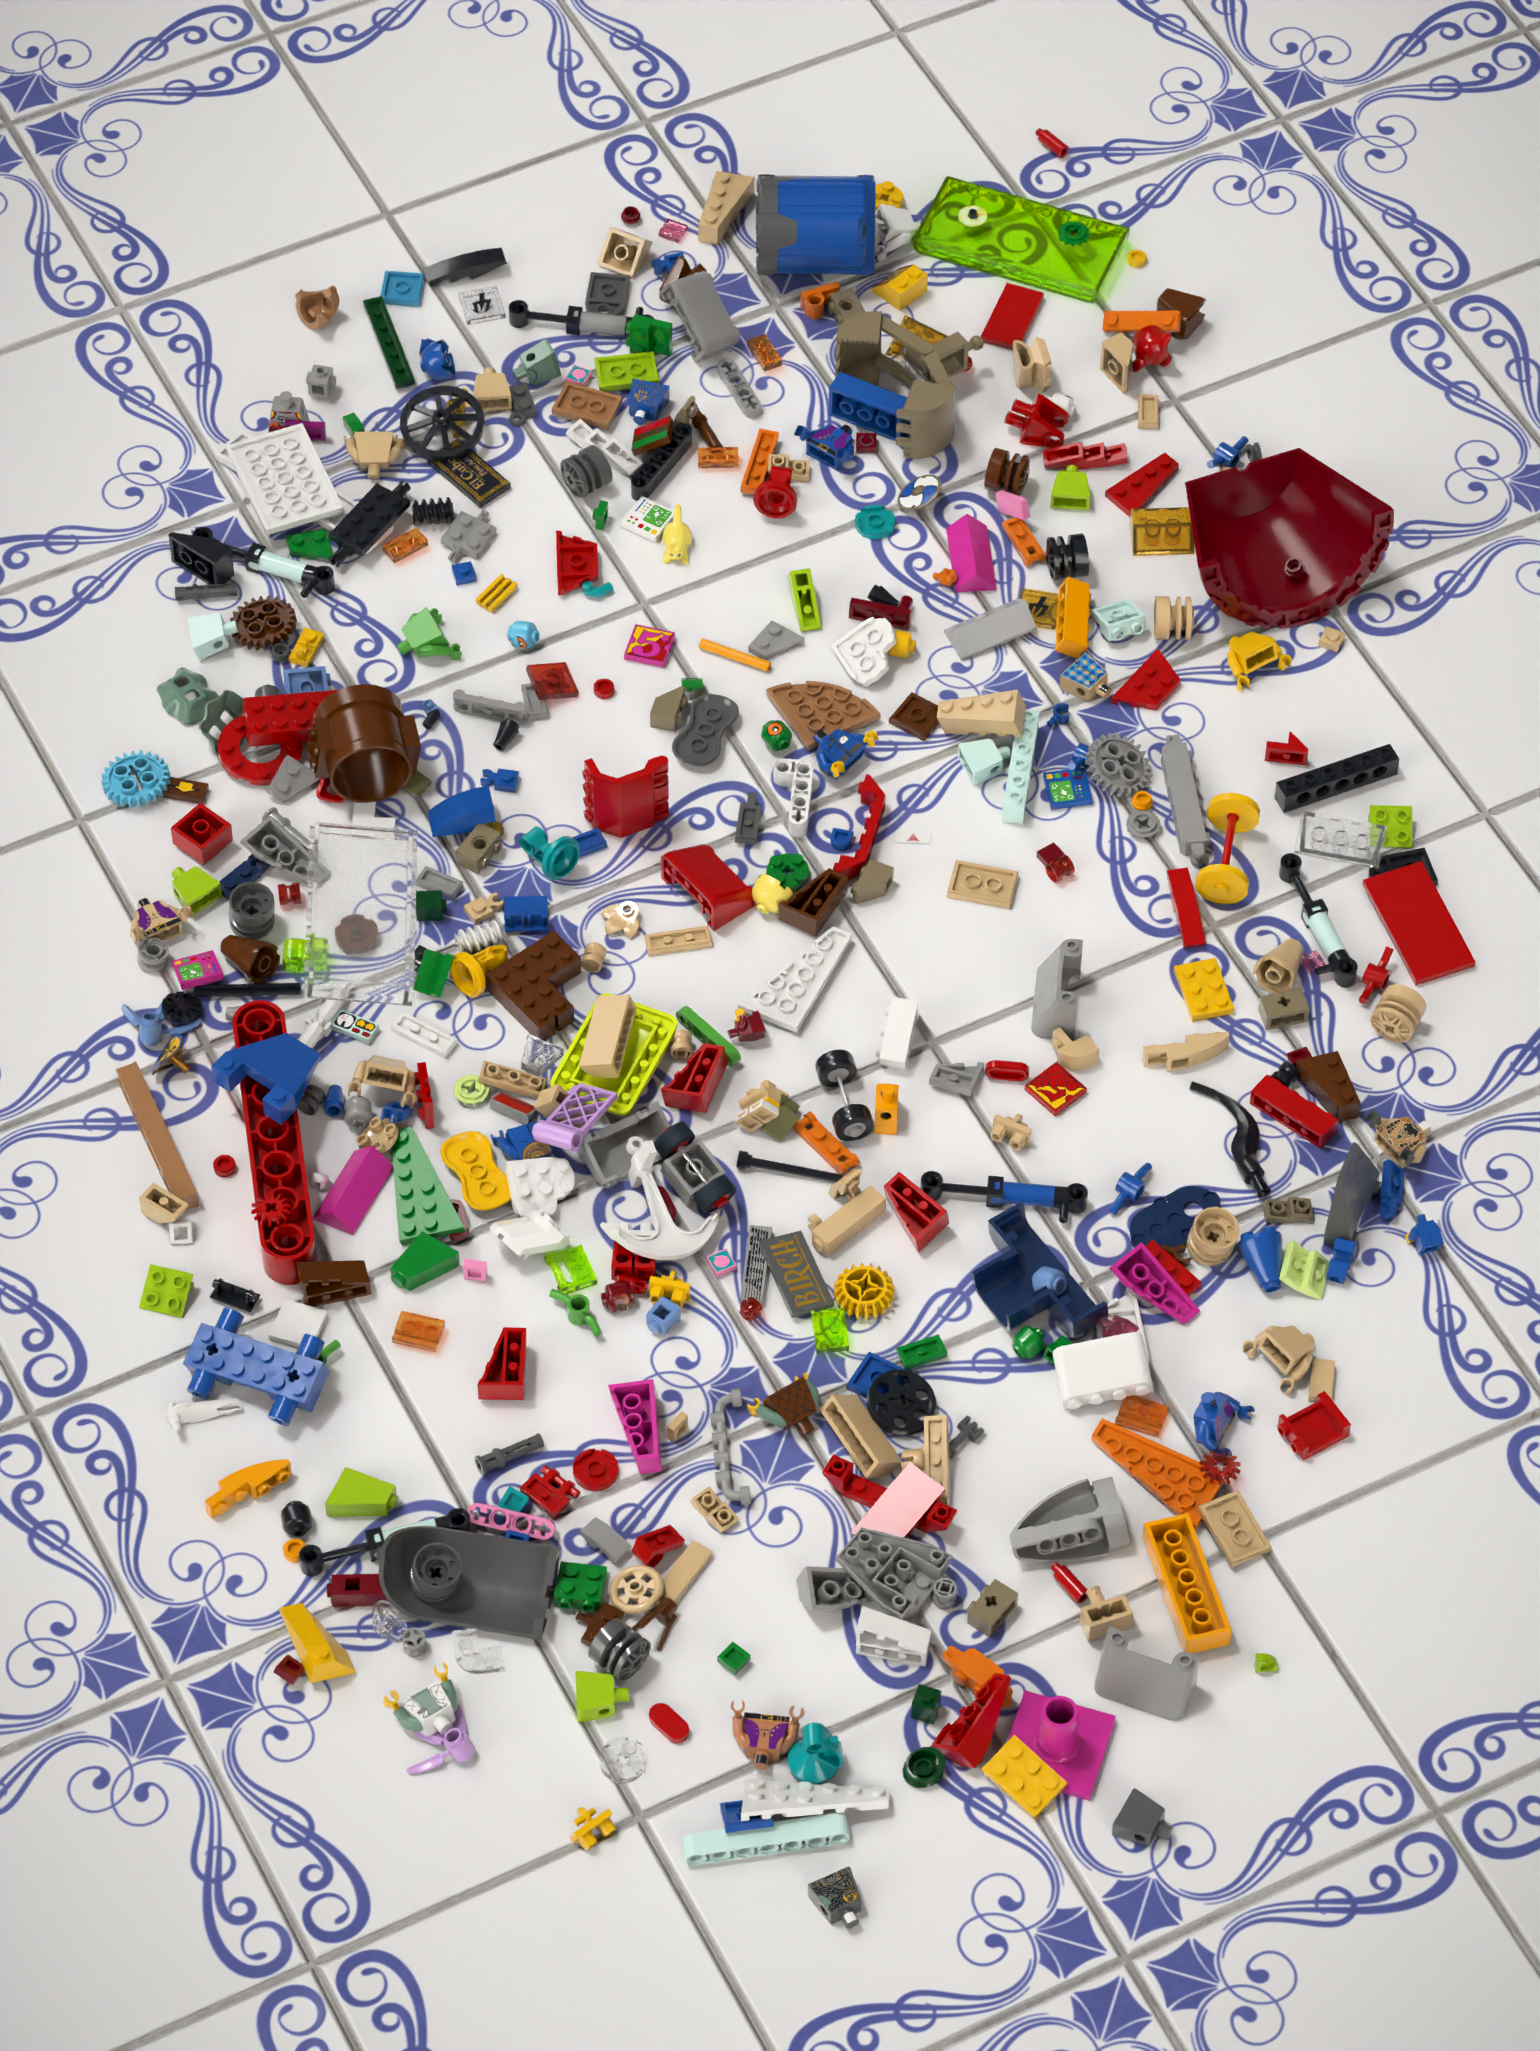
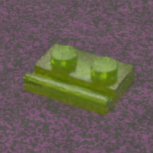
M844 1308L821 1310V1312L811 1311L816 1354H820L821 1351H826V1353L849 1351Z

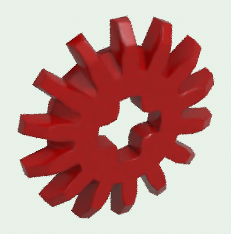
M275 1192L271 1193L270 1198H268L266 1193H263L264 1200L257 1197L256 1201L259 1203H252V1207H255V1209L251 1210V1214H257L254 1217L255 1221L261 1218V1225L268 1222V1226L272 1227V1223L276 1222L278 1226L280 1225L279 1220H288L284 1216L285 1214L291 1215V1211L287 1209L292 1208V1205L286 1204L289 1201L288 1198L281 1199L283 1197L281 1193L276 1198H274ZM276 1205V1211L267 1212V1206Z

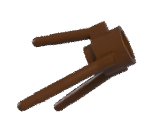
M663 1597L648 1614L632 1627V1630L635 1631L639 1627L643 1629L654 1618L661 1622L667 1620V1625L657 1647V1651H661L672 1624L677 1619V1616L674 1614L678 1609L676 1603L668 1597Z

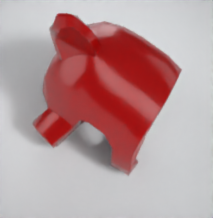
M1156 325L1143 327L1135 334L1133 345L1136 359L1132 362L1134 373L1140 371L1145 365L1168 366L1172 360V356L1168 352L1171 334L1165 333L1162 328Z

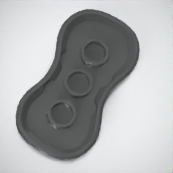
M704 694L696 698L690 707V720L687 727L676 736L672 743L673 754L681 761L694 766H707L712 763L720 754L721 738L724 731L738 718L739 709L737 704L733 700L717 694Z

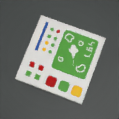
M642 496L621 521V527L656 543L663 534L666 525L673 521L674 510Z

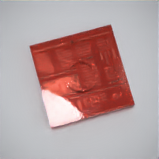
M566 662L527 665L526 672L538 700L578 696L579 691Z

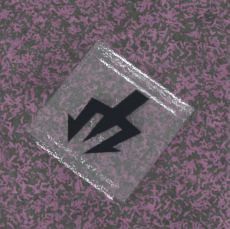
M497 285L458 292L467 325L506 318Z

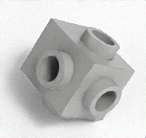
M313 365L311 372H308L306 377L310 396L329 397L331 389L336 386V376L333 374V367Z

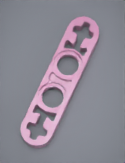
M474 1503L467 1510L470 1515V1522L503 1531H516L541 1540L550 1539L556 1533L555 1523L548 1518L484 1503ZM480 1507L481 1512L489 1513V1509H492L489 1523L486 1522L488 1517L481 1516L477 1520L476 1515L472 1514V1511ZM497 1512H503L506 1515V1522L503 1525L496 1524L494 1520ZM520 1517L526 1518L529 1522L528 1528L524 1531L517 1527V1520ZM534 1519L537 1520L535 1525L543 1526L545 1522L548 1523L547 1527L551 1528V1531L547 1532L545 1536L542 1535L543 1531L539 1529H534V1533H531L534 1527Z

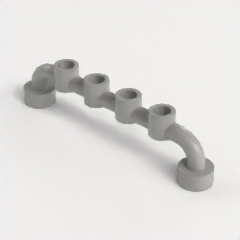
M736 1388L731 1389V1394L722 1396L715 1405V1413H710L711 1426L716 1427L717 1432L712 1433L713 1447L718 1446V1452H714L715 1466H720V1471L715 1472L716 1485H721L723 1494L728 1499L741 1501L742 1505L751 1504L749 1486H741L740 1491L736 1492L731 1489L724 1407L729 1403H732L733 1407L742 1406L741 1389Z

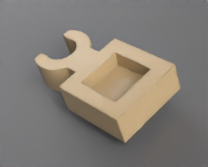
M493 893L487 900L480 897L463 905L464 912L476 925L492 917L493 910L499 911L503 909L504 901L495 902L498 900V893Z

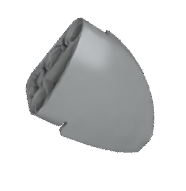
M1113 1477L1092 1481V1485H1090L1089 1479L1077 1481L1050 1494L1035 1505L1019 1521L1010 1534V1542L1015 1558L1032 1562L1086 1560L1107 1556L1109 1554L1107 1547L1112 1550L1131 1545Z

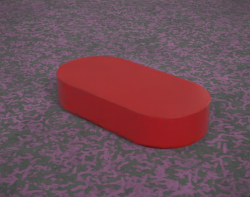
M992 1060L987 1062L985 1074L995 1080L1024 1081L1029 1077V1066L1022 1062Z
M657 1703L650 1708V1723L669 1741L682 1743L688 1738V1723L669 1705Z

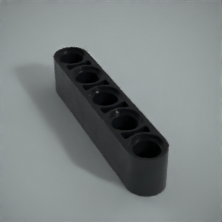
M685 423L677 424L672 429L671 442L656 448L632 477L631 497L634 500L638 501L642 496L648 498L692 446V428L690 425Z

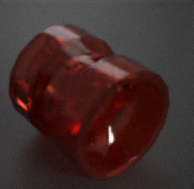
M1065 854L1058 857L1057 861L1045 864L1046 873L1054 883L1062 880L1063 876H1069L1075 872L1073 862Z
M299 882L287 886L285 884H278L280 906L287 905L289 902L301 904ZM287 889H289L290 899H288Z

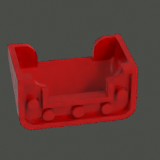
M700 844L669 851L661 856V879L667 885L671 882L674 885L679 883L701 905V912L709 916L710 921L707 922V925L713 931H716L754 907L752 887L747 886L715 854L711 846Z

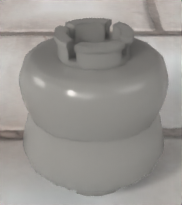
M353 1096L345 1102L344 1118L347 1125L354 1129H362L367 1126L372 1119L371 1102L363 1096Z

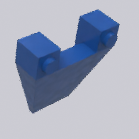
M281 1034L226 1051L211 1066L213 1082L231 1092L248 1075L271 1090L263 1098L264 1114L282 1125L296 1111L320 1061L321 1054L290 1034Z

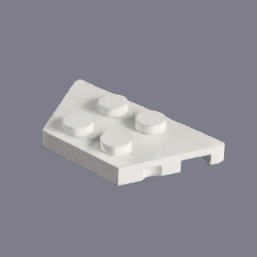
M1129 1290L1128 1294L1120 1299L1115 1298L1109 1302V1317L1095 1325L1098 1339L1110 1337L1104 1332V1329L1108 1324L1112 1325L1115 1320H1118L1123 1325L1118 1332L1115 1330L1112 1336L1130 1332L1141 1333L1143 1335L1148 1365L1150 1366V1358L1136 1293ZM1108 1327V1329H1107L1106 1331H1107V1332H1112V1331H1111V1328Z

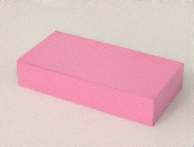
M1003 490L995 493L999 512L1021 520L1030 518L1026 498Z

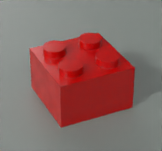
M199 803L171 827L173 844L203 866L233 841L231 824L202 803Z

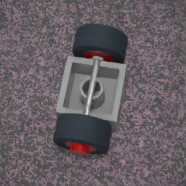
M684 1121L678 1122L666 1128L654 1141L656 1151L664 1159L660 1171L686 1205L695 1200L704 1213H711L725 1206L735 1194L736 1188L725 1175V1170L699 1138L693 1142L695 1135Z

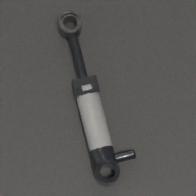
M515 300L509 304V323L515 328L525 327L529 323V319L566 323V334L580 335V332L584 331L628 337L629 333H626V326L628 321H631L633 318L584 312L583 307L569 306L567 315L531 312L528 309V304L522 300ZM642 307L636 308L635 314L654 319L651 315H643L644 309Z

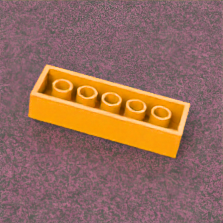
M1189 1513L1144 1523L1142 1539L1183 1652L1193 1654L1230 1645L1232 1630Z

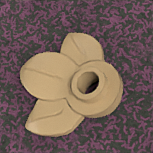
M624 901L620 905H609L602 911L601 916L607 919L605 923L606 935H612L623 930L629 939L634 937L639 929V921L637 919L639 908L636 903ZM628 908H631V911H630V912H628V913H625V912H624V910H626V909H628Z

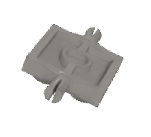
M482 510L478 517H473L460 511L441 537V544L453 550L448 556L449 561L456 562L460 555H466L475 560L478 559L496 534L497 527L484 522L489 516L488 511Z

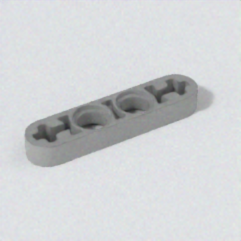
M725 358L720 360L718 363L719 376L741 411L748 418L758 417L761 414V403L739 367L732 359ZM733 379L740 380V383L733 384L730 381ZM740 393L749 394L747 397L739 396Z

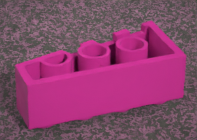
M654 1380L608 1385L614 1407L639 1474L661 1472L662 1456L658 1398Z

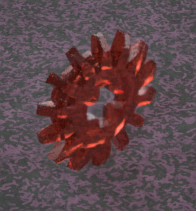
M1221 1449L1218 1450V1455L1213 1450H1210L1211 1456L1203 1455V1458L1206 1460H1200L1199 1464L1205 1466L1199 1468L1200 1472L1206 1471L1203 1477L1204 1479L1210 1477V1483L1212 1484L1214 1480L1218 1481V1485H1222V1481L1230 1484L1229 1478L1231 1477L1236 1480L1237 1476L1234 1473L1240 1474L1241 1472L1240 1469L1236 1468L1241 1466L1240 1462H1233L1237 1459V1456L1228 1458L1230 1451H1227L1224 1456ZM1218 1462H1222V1465L1227 1467H1224L1222 1471H1219L1218 1467H1214V1465H1217Z

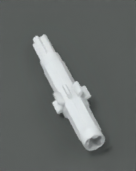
M343 979L319 1011L315 1012L314 1015L310 1014L305 1020L307 1024L305 1031L298 1039L299 1041L313 1049L319 1039H322L323 1036L328 1037L332 1031L330 1028L332 1020L342 1008L346 997L355 986L351 979Z

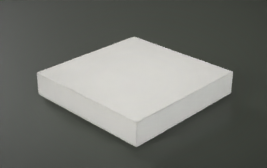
M285 1299L270 1330L269 1339L299 1347L304 1334L319 1336L328 1312Z

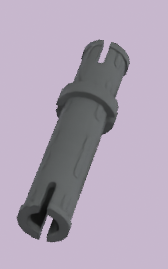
M237 583L198 586L193 584V586L175 587V600L237 596Z

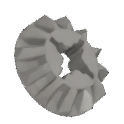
M1140 810L1133 812L1126 821L1127 832H1131L1133 837H1140L1141 840L1144 837L1150 839L1152 835H1157L1160 829V820L1150 811ZM1147 823V828H1139V825H1144Z

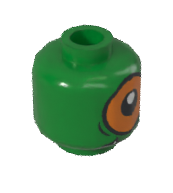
M770 720L763 726L761 738L771 750L780 751L789 747L792 740V732L782 721Z

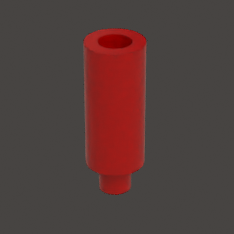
M1041 128L1036 130L1035 134L1038 136V141L1058 157L1063 158L1068 153L1069 146L1047 129L1042 130Z
M1056 1562L1051 1566V1570L1054 1572V1579L1077 1604L1084 1602L1088 1598L1086 1595L1088 1589L1065 1565L1060 1566Z

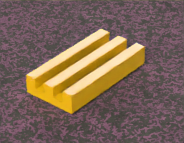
M500 574L476 598V604L493 613L518 588L517 582L514 581L512 583L510 578L505 579L504 575ZM507 586L508 588L500 595V592ZM493 599H496L491 605H488Z

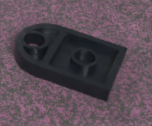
M1425 847L1380 856L1369 867L1368 878L1422 861L1434 885L1436 886L1438 883Z

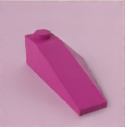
M1142 1242L1109 1268L1124 1286L1183 1325L1200 1312L1199 1308Z

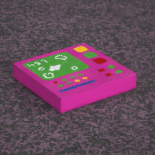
M213 950L171 961L172 968L182 990L224 979L223 972Z

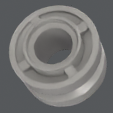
M157 938L143 940L138 947V965L147 972L163 970L168 963L169 948L167 944Z

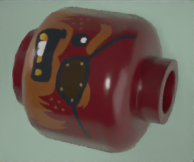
M625 1281L607 1284L605 1292L601 1293L602 1305L607 1306L610 1312L629 1310L632 1303H635L632 1285L628 1286Z

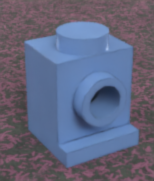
M662 1296L646 1314L648 1329L654 1334L660 1332L665 1335L676 1322L681 1320V1307Z

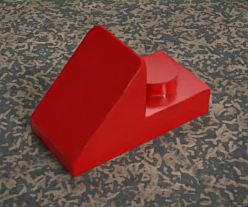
M1289 731L1288 743L1267 741L1265 761L1307 766L1309 749Z

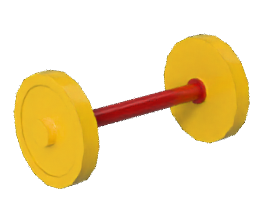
M1223 793L1213 797L1208 803L1207 817L1210 823L1226 832L1221 864L1208 865L1202 868L1197 873L1195 888L1198 894L1206 900L1219 904H1232L1243 900L1247 896L1249 888L1247 875L1240 869L1230 865L1234 834L1254 829L1259 823L1260 808L1253 799L1243 794Z

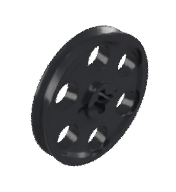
M895 1369L882 1373L874 1380L868 1391L867 1408L873 1421L883 1430L895 1435H912L924 1429V1420H918L914 1412L921 1411L925 1416H933L936 1409V1398L929 1383L920 1375L908 1370ZM905 1378L909 1385L906 1387L900 1386L897 1379ZM885 1385L889 1392L885 1394L880 1393L877 1390V1386ZM923 1391L927 1394V1399L921 1400L917 1398L915 1393ZM899 1399H903L904 1406L900 1405ZM875 1406H885L887 1413H878ZM894 1419H903L906 1423V1426H896L894 1423Z

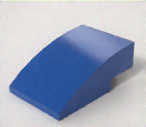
M489 786L478 787L453 795L427 812L432 837L469 833L474 829V824L495 822L494 806Z

